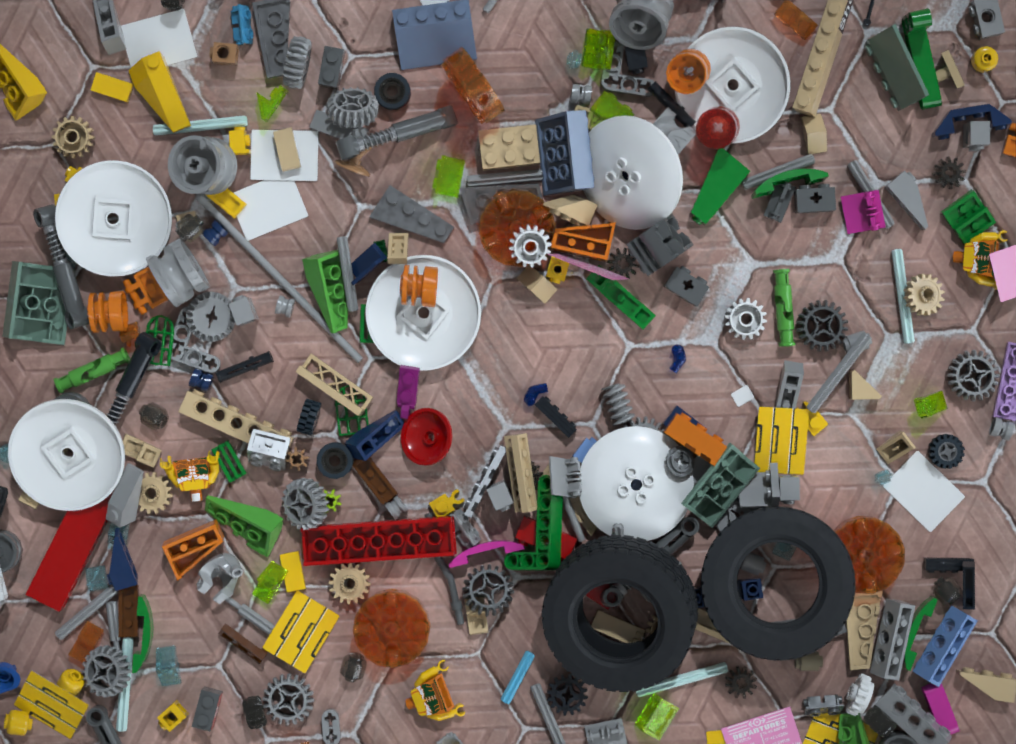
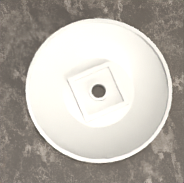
M724 27L702 35L688 47V49L699 50L705 54L711 66L709 79L700 90L691 94H682L675 91L677 103L681 107L683 106L684 110L696 121L692 126L693 129L706 138L717 142L742 143L763 135L777 123L789 100L790 73L782 53L772 41L751 29ZM691 66V67L688 68L686 71H687V73H690V72H692L694 69H693V67ZM731 79L737 80L739 84L736 90H731L728 87V82Z
M625 115L611 117L592 128L588 134L590 137L594 188L583 191L587 199L597 205L596 211L609 222H616L615 225L633 230L650 228L665 217L667 218L676 208L683 186L680 159L667 136L652 123L638 117ZM622 171L627 172L628 180L623 178Z
M102 161L81 169L65 184L57 200L55 227L62 247L78 265L99 275L125 276L142 270L148 266L147 257L150 255L158 257L171 232V207L163 187L146 170L128 162ZM110 213H115L118 216V221L115 224H110L107 220Z
M415 255L407 257V264H392L378 276L367 298L366 322L373 342L388 359L400 366L406 365L418 367L420 370H433L453 363L470 348L479 330L481 304L473 282L454 263L432 255ZM405 265H410V274H413L414 266H418L419 275H423L425 266L438 267L435 307H426L429 310V316L425 319L420 318L418 315L419 309L423 307L421 298L417 297L415 306H411V297H408L407 305H402L400 279Z
M56 399L33 407L17 422L8 444V461L16 482L29 497L49 508L75 511L92 507L112 493L123 474L125 449L119 431L103 412L81 401ZM70 448L73 451V456H66L63 450Z
M640 426L620 428L601 437L584 457L579 471L581 475L578 476V478H581V481L578 482H581L582 488L579 496L585 513L593 524L611 536L613 535V525L621 523L624 525V535L634 536L636 539L637 537L643 538L646 541L661 537L677 526L688 510L681 503L694 488L693 472L684 477H676L666 467L667 460L665 458L669 453L668 451L679 445L660 431ZM681 457L674 459V461L678 462V466L686 464L680 460ZM634 479H639L642 482V487L639 490L631 488V482Z

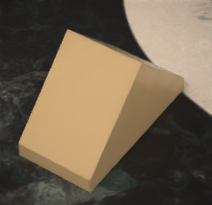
M816 114L815 117H801L807 154L827 152V131L821 114Z
M530 265L516 278L544 304L558 290L537 270L531 268Z
M851 369L849 372V399H880L882 397L862 376Z
M898 431L876 450L886 463L889 464L913 450L915 446L904 432Z

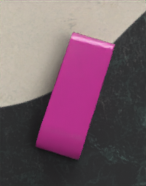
M932 683L922 686L921 689L928 708L935 717L936 722L940 726L946 727L950 731V735L960 732L942 683L939 687Z

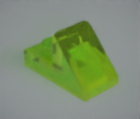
M280 85L279 88L275 87L269 96L271 97L270 100L257 92L261 119L266 123L289 92Z
M943 391L914 399L918 416L921 419L948 409Z
M271 561L257 578L258 584L252 594L266 604H269L288 570Z

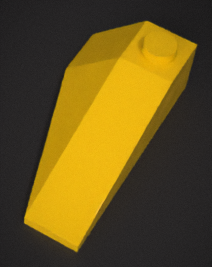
M0 44V88L3 89L6 98L3 100L7 109L15 120H19L42 103L47 91L39 79Z
M158 51L141 58L128 70L136 90L173 133L190 127L189 118L165 57Z

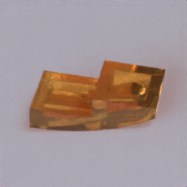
M785 0L774 13L777 18L787 27H790L803 40H806L818 26L789 0Z
M87 621L68 655L81 663L87 662L85 659L86 655H90L89 652L95 649L104 630Z

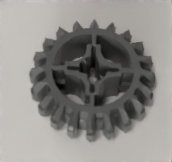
M817 300L816 307L811 302L809 303L810 310L804 307L803 311L806 314L799 313L798 315L800 318H803V321H796V324L802 325V328H797L796 331H803L799 339L806 337L803 344L807 345L811 342L809 347L811 350L814 349L815 345H817L816 349L818 352L821 351L822 346L824 351H829L828 345L835 349L836 345L834 342L840 345L842 341L839 337L846 338V335L841 332L842 330L848 331L847 327H843V324L848 323V320L841 319L846 315L845 312L838 314L841 310L840 306L835 310L833 309L835 306L834 302H831L829 307L827 300L823 301L822 306L820 300ZM817 310H826L830 312V314L825 318L821 319L818 316H816L814 312ZM834 317L837 321L836 333H833L830 327ZM809 318L814 323V329L811 334H809L807 329ZM825 322L826 330H819L818 323ZM820 333H824L831 339L819 342L814 338Z
M488 564L487 570L481 565V572L474 568L473 573L475 576L468 573L467 577L470 580H464V584L467 586L463 587L462 591L468 593L463 595V599L470 598L466 605L469 606L473 603L471 611H475L478 608V615H481L483 610L486 617L489 616V611H492V615L496 616V609L502 613V606L505 608L509 607L506 601L513 600L509 595L514 594V590L508 589L513 586V582L507 583L510 575L503 577L505 570L498 573V566L493 571L490 564ZM487 576L498 579L501 584L491 583ZM482 577L483 586L476 591H472L473 584ZM486 584L487 587L493 589L491 591V596H489V594L484 593ZM504 590V596L495 604L494 594ZM475 597L485 598L489 605L478 602Z

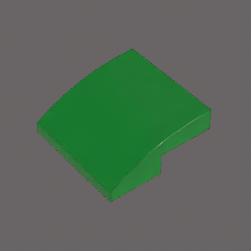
M972 189L941 211L947 223L964 245L969 243L971 238L979 235L996 223L988 208L982 204Z

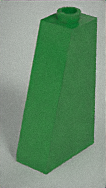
M722 147L717 150L690 211L691 219L699 226L701 223L703 225L708 223L750 172L749 169Z

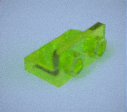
M586 29L582 67L593 70H611L615 38L610 30Z
M606 91L601 94L590 108V111L603 121L615 116L635 115L626 104L622 105L617 101V97L614 94L607 93Z
M442 155V158L437 160L436 170H439L438 178L434 177L432 189H436L435 194L459 197L465 160L447 157L446 155Z
M653 693L652 697L648 699L644 710L637 717L635 726L642 732L660 741L679 707L663 699L657 693Z

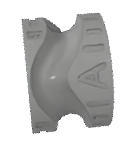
M616 0L617 5L613 8L609 19V28L616 40L629 48L637 50L651 49L663 42L674 8L673 0Z
M668 107L653 125L667 136L679 155L697 132L689 125L684 128L677 126L675 123L676 113Z
M192 135L182 138L171 149L168 158V172L175 186L186 193L215 195L225 191L234 181L237 173V159L230 145L224 140L215 137Z
M181 238L163 248L164 256L162 258H158L155 255H150L146 258L147 264L157 283L175 307L190 300L194 296L193 289L202 292L210 288L202 268Z

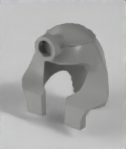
M223 553L208 560L198 572L201 578L196 583L197 590L205 594L213 585L212 579L220 577L223 589L214 596L213 600L221 604L224 600L231 597L234 593L238 577L243 574L238 559L232 554Z

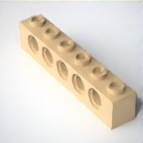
M197 389L187 391L178 411L179 413L248 444L251 438L250 429L255 425L261 431L291 438L289 451L295 438L291 436L292 432L283 428L279 431L273 428L274 424L265 420L263 423L256 420L257 417L246 412V415L239 413V408L232 405L226 407L217 398L211 397V399L204 397L205 393ZM200 402H204L207 405V410L204 413L198 410ZM217 410H222L225 414L222 421L218 420L215 416ZM235 418H240L242 420V426L240 428H235L233 426V420Z

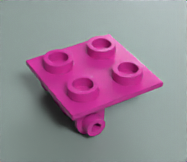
M879 189L841 196L848 234L868 230L875 231L886 227Z

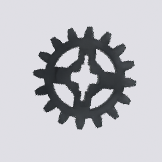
M571 673L568 674V677L561 674V679L554 677L555 684L550 682L549 686L552 689L547 690V693L551 695L547 698V701H552L550 707L554 708L556 706V713L562 710L564 716H566L567 711H570L571 715H574L575 709L580 712L579 706L586 705L583 699H588V695L584 694L588 691L587 687L582 688L584 682H578L576 677L573 679ZM565 682L562 688H557L561 683ZM572 683L579 688L580 692L573 689ZM569 686L570 694L572 695H569L566 702L565 695L562 693H566ZM555 697L561 699L562 705L556 701ZM574 700L578 701L576 704L570 706V703Z

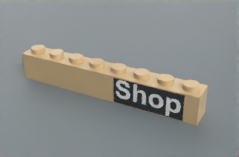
M854 0L827 1L793 105V109L797 113L812 117L816 116Z

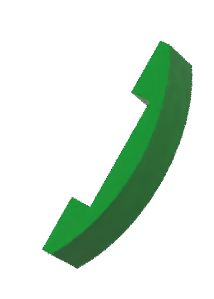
M816 169L785 171L763 182L753 192L751 197L755 199L770 195L774 191L773 186L784 184V182L788 183L804 179L806 185L825 181L829 175L827 172Z
M593 272L586 278L587 281L642 330L656 317L652 311L616 280L608 279Z
M143 594L138 596L137 616H144L141 652L136 651L133 654L132 673H137L143 666L150 652L153 640L154 624L152 610L146 595Z
M933 596L927 598L913 615L903 660V667L911 671L917 655L914 650H911L922 618L924 615L932 616L938 601Z

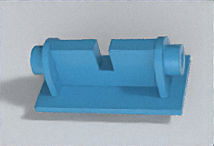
M237 4L238 6H233L230 11L232 24L239 25V27L233 28L234 42L237 45H244V43L253 44V30L250 21L251 11L249 6Z

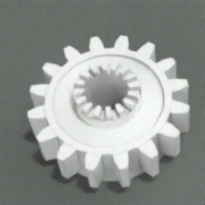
M527 224L525 230L520 226L519 233L513 232L515 238L509 239L513 245L508 248L509 250H514L510 255L512 258L517 256L516 263L518 264L522 261L523 267L530 264L531 268H533L534 263L540 266L542 259L547 260L546 253H551L547 248L552 244L546 241L549 239V235L543 236L544 229L537 231V225H534L533 229H531L529 224ZM528 242L535 243L534 249L530 251L525 249V245Z
M746 298L745 302L739 299V304L732 302L733 309L727 308L730 314L724 316V318L729 319V322L725 323V326L731 327L728 332L734 331V337L737 338L741 335L742 340H745L746 335H748L749 339H753V334L759 336L758 330H764L765 328L762 326V323L767 322V320L763 319L766 312H761L763 306H756V300L750 303V298ZM744 313L750 316V322L746 325L741 322V316Z
M861 673L858 679H856L855 684L852 683L849 687V692L846 695L848 701L846 713L853 716L858 715V713H864L874 690V683L871 682L872 678Z

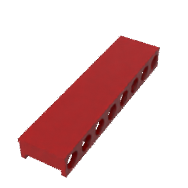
M114 490L107 498L92 507L66 512L25 595L59 612L65 608L108 522L106 520L108 502Z
M453 516L319 525L313 529L309 528V530L300 528L302 532L303 566L443 557L457 554Z

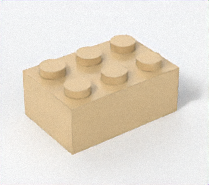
M536 124L478 131L483 171L540 165Z

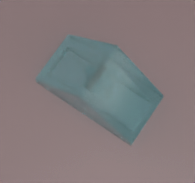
M175 645L156 648V672L162 686L182 683Z

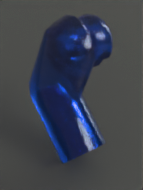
M678 344L672 347L671 351L675 361L669 367L676 374L687 359L683 346Z
M547 383L533 385L528 388L524 395L526 405L533 406L539 394L548 392Z

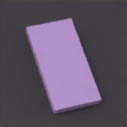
M1007 342L992 417L1016 421V343Z

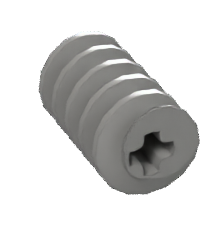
M618 383L601 389L608 391L603 396L604 398H610L606 405H612L608 412L615 413L610 417L612 420H617L613 425L627 422L635 416L633 413H628L633 409L632 406H626L630 402V399H624L628 392L621 391L626 387L625 384Z

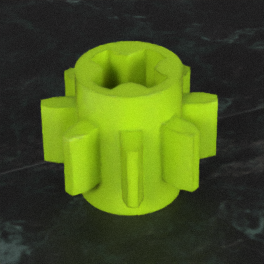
M333 489L331 493H328L327 490H324V493L327 494L325 497L326 500L328 499L327 496H329L330 498L334 497L335 501L333 502V506L330 503L326 504V506L329 509L332 508L333 511L336 512L337 509L335 506L342 505L341 502H338V498L341 497V494L335 495V489Z

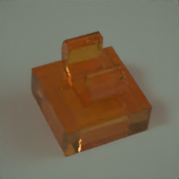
M136 321L128 324L127 331H119L122 343L126 342L127 346L130 347L131 340L136 339L140 334V327Z

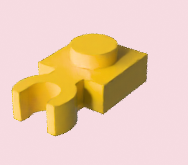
M804 401L803 404L806 406L807 409V405L809 403ZM809 411L808 431L812 436H815L828 423L818 411L816 413Z
M459 489L454 490L449 498L444 493L429 502L437 517L446 516L454 511L453 504L464 502V498L460 500L455 499V494L460 492Z

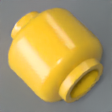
M988 46L977 49L971 57L973 68L982 73L989 72L998 63L997 52Z
M67 669L59 677L57 686L77 696L84 686L85 680H82L84 676L78 670Z
M11 710L9 714H5L3 729H6L8 734L24 736L27 730H31L33 719L29 718L27 711Z

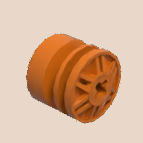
M695 49L683 50L668 64L666 70L667 81L671 88L678 93H694L700 90L709 79L711 66L707 56L701 51ZM692 66L694 70L687 73L686 70Z
M410 265L404 266L400 279L402 305H407L408 297H411V306H415L418 297L421 298L423 307H435L438 267L425 266L423 275H419L418 266H414L413 274H410Z
M124 291L110 292L108 301L104 292H100L99 295L97 293L89 294L87 315L93 333H98L100 328L102 332H107L109 323L112 331H127L128 305Z

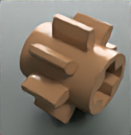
M295 447V453L287 452L290 455V459H287L286 462L291 463L290 469L295 466L300 471L301 465L308 466L305 460L310 458V456L304 455L305 449L300 452ZM301 455L300 460L302 462L295 463L293 456Z

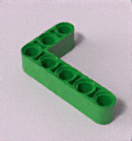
M929 8L909 12L902 18L907 49L929 93L927 97L919 100L922 110L942 106L940 89L926 29L932 26V15Z
M542 475L538 480L536 552L508 553L504 558V565L507 569L555 571L560 566L563 497L551 495L550 475Z

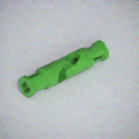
M790 269L773 270L776 282L774 295L777 331H779L780 335L779 347L795 346L793 341L792 289L789 284L788 275Z
M123 347L121 351L112 355L107 354L93 362L69 371L67 375L59 379L54 378L55 386L58 392L62 394L64 390L73 386L78 387L116 370V367L124 363H129L130 357Z

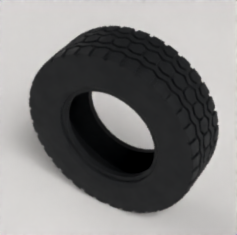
M765 507L739 516L729 523L714 539L702 567V599L712 624L731 645L748 655L773 661L792 660L807 656L821 649L844 626L854 602L855 572L851 557L844 543L822 520L805 511L794 508ZM782 542L800 548L811 558L817 569L819 588L813 605L804 615L790 622L771 623L759 619L745 607L739 596L737 577L743 560L751 551L767 543Z
M621 535L603 536L597 540L595 538L586 542V545L584 543L577 547L562 561L556 570L543 601L542 625L546 641H548L551 652H554V657L559 663H562V667L568 672L570 671L571 675L578 680L582 679V682L590 686L592 684L598 689L603 690L604 688L606 691L616 692L619 690V692H629L632 690L633 692L642 690V688L652 687L655 683H660L670 676L684 660L689 651L697 625V596L689 575H686L687 571L682 564L679 565V561L673 555H669L667 550L662 547L659 548L657 544L651 541L646 542V539L639 537L636 539L634 536L624 535V537H621ZM609 583H620L636 588L654 606L658 618V627L650 636L637 642L619 643L611 641L597 633L589 624L583 608L584 596L592 589Z

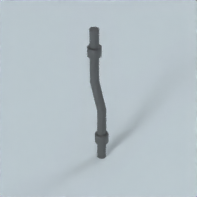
M432 513L424 514L425 518L433 517ZM434 557L447 580L452 600L450 605L452 611H454L457 625L464 624L461 610L463 606L462 601L458 597L455 579L443 558Z

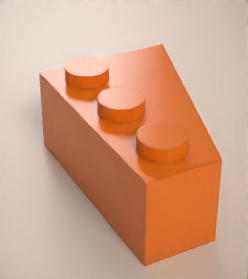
M616 222L556 228L550 250L607 262Z
M683 412L680 415L675 413L663 432L715 466L727 448L722 443L724 440L716 434L711 436L706 433L708 429L701 424L694 425L691 423L690 420L692 418Z
M217 519L163 542L162 548L177 581L223 542L224 534Z

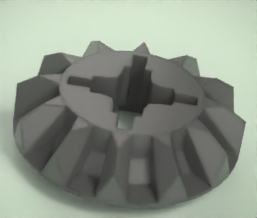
M676 446L668 451L669 453L665 459L667 460L666 467L669 468L670 473L676 475V477H684L693 471L695 458L688 448ZM681 457L680 460L686 464L678 466V462L674 461V459Z

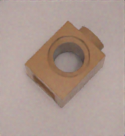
M214 42L213 47H210L209 53L214 64L238 66L239 46L237 44ZM227 49L229 52L228 56L224 59L220 58V51Z

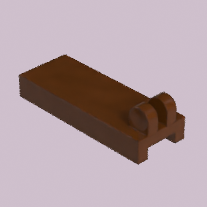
M371 457L366 461L358 459L353 463L355 470L382 505L390 502L392 498L399 494Z
M139 585L119 590V637H139V616H137Z
M226 623L218 633L258 664L268 654V651L258 648Z

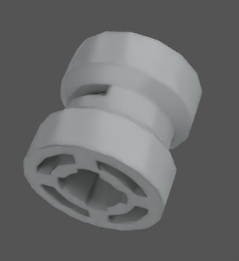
M573 84L571 103L583 102L585 105H590L592 86L580 87L579 84Z
M994 417L989 429V435L994 437L1001 436L1002 439L1009 441L1014 430V423L1010 421L1004 422L1002 419Z

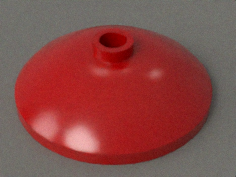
M421 408L410 414L404 422L401 431V445L406 456L418 465L429 466L440 462L447 455L452 443V428L447 417L442 412L432 408Z

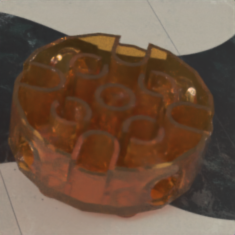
M460 47L443 59L441 65L446 75L453 82L455 89L469 105L471 112L481 124H487L505 112L504 106L495 91L463 47Z
M509 188L497 192L486 201L479 214L477 230L481 244L494 260L505 265L523 266L522 261L518 264L516 263L517 256L512 258L510 255L514 250H509L508 248L513 245L509 241L510 238H515L513 232H520L513 229L515 223L520 225L523 230L526 229L527 224H529L531 229H533L534 225H537V231L544 229L543 236L548 234L549 239L546 241L552 244L556 229L553 214L549 213V208L543 206L544 200L539 195L528 189ZM528 242L525 245V249L529 251L535 247L534 242Z
M856 516L843 521L833 530L840 537L851 557L855 572L856 593L874 594L887 589L894 583L904 567L905 548L900 535L888 523L872 516ZM864 550L869 553V555H866V559L861 556Z
M387 589L374 593L363 602L355 615L353 634L356 646L367 659L378 666L395 668L409 664L421 654L428 643L431 624L428 611L417 597L404 590ZM390 624H393L394 627H397L394 630V632H391L390 629H387V627H389Z

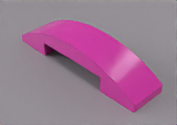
M510 540L482 542L459 553L451 560L449 567L452 568L469 563L468 555L503 546L507 554L524 549V545Z

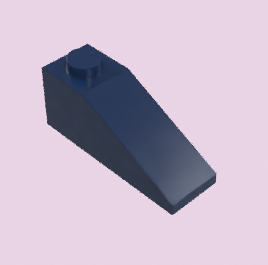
M394 410L357 431L344 444L351 451L353 458L366 461L402 429L404 421L400 418L398 411Z
M119 527L115 528L110 571L107 574L108 582L114 586L115 591L138 585V573Z

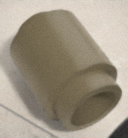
M814 652L794 659L795 669H800V671H819V667H823V657L819 656V652Z

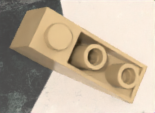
M575 195L543 203V206L549 208V213L559 216V218L579 227L581 224L590 225L597 205L593 202Z
M969 667L956 670L958 674L994 700L1014 703L1016 679L1012 677V674L1001 672L1000 675H994L993 671L982 670L980 673L974 672V669Z

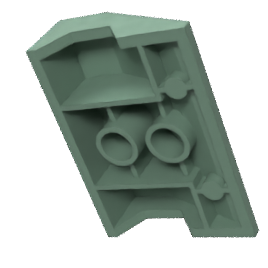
M896 24L865 42V50L868 56H872L875 62L873 67L877 74H881L883 79L881 81L882 86L891 95L889 99L893 108H897L900 111L929 95Z
M12 261L2 337L65 345L67 324L64 314L66 311L52 269L53 266Z
M729 443L716 465H711L681 504L713 528L760 467L748 459L733 444Z

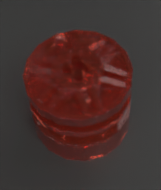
M723 106L713 107L702 113L696 124L698 139L703 145L712 149L724 148L732 143L740 130L739 119L735 112ZM715 123H722V130L717 131L715 129L717 127Z

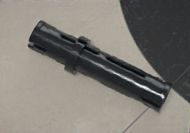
M657 81L647 89L666 109L669 107L671 111L676 113L675 118L684 127L688 125L692 127L696 123L684 110L685 108L681 107Z
M267 351L255 357L250 356L248 360L217 371L216 376L219 382L222 383L251 370L257 371L259 367L272 363L274 360L271 352ZM261 360V362L255 363L251 366H247L251 363ZM241 367L243 368V369H240V370H238V371H235V372H233V373L228 374V372L234 371V370L239 369V368H241Z

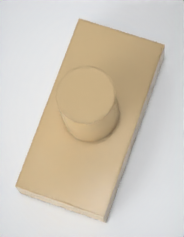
M947 50L941 53L947 66L936 71L938 82L952 77L957 89L965 86L950 51Z
M389 233L388 264H407L408 233Z

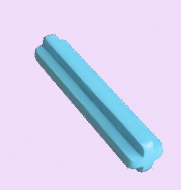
M526 651L501 697L502 702L510 704L535 657L532 652Z

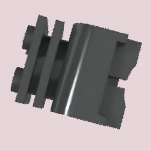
M670 214L667 218L665 217L626 244L629 254L637 259L640 270L644 274L646 273L647 276L694 245L683 232L678 234L677 230L680 228L673 214Z

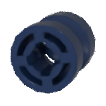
M214 220L211 223L212 228L205 229L202 234L212 245L216 246L221 239L220 237H225L229 233L218 221Z
M195 368L190 378L189 386L193 388L198 387L201 391L207 393L214 375L204 374L202 370Z

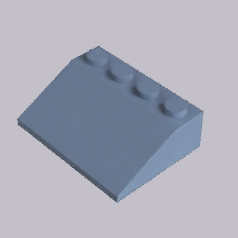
M469 0L392 10L401 70L477 60Z
M586 110L565 111L535 119L540 168L543 174V195L547 196L594 188Z

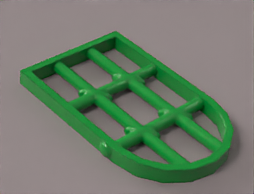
M157 315L148 322L146 333H154L155 338L158 334H163L160 362L155 363L153 357L150 364L170 366L174 325L168 317ZM160 317L165 318L162 331L157 330ZM155 320V327L153 330H150L151 324ZM167 321L169 322L171 332H166ZM170 335L169 348H164L165 337ZM165 351H168L167 364L162 363Z
M349 385L344 386L340 389V391L342 390L343 395L346 394L345 388L350 387ZM363 394V399L358 400L357 395H354L355 403L357 405L359 404V402L365 403L366 398ZM335 400L339 436L354 435L356 433L350 432V420H357L358 431L361 430L360 421L362 418H366L367 426L369 425L367 408L365 409V415L357 416L355 414V416L349 417L348 408L344 406L345 418H339L338 405L342 404ZM340 421H346L347 433L341 434Z

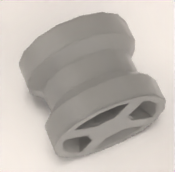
M280 295L276 304L275 314L282 313L290 318L295 299L288 300Z
M397 495L391 503L387 502L385 504V507L395 519H398L402 512L408 511L406 505Z

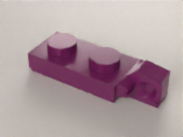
M400 366L397 407H401L400 418L408 419L410 410L415 409L420 368Z

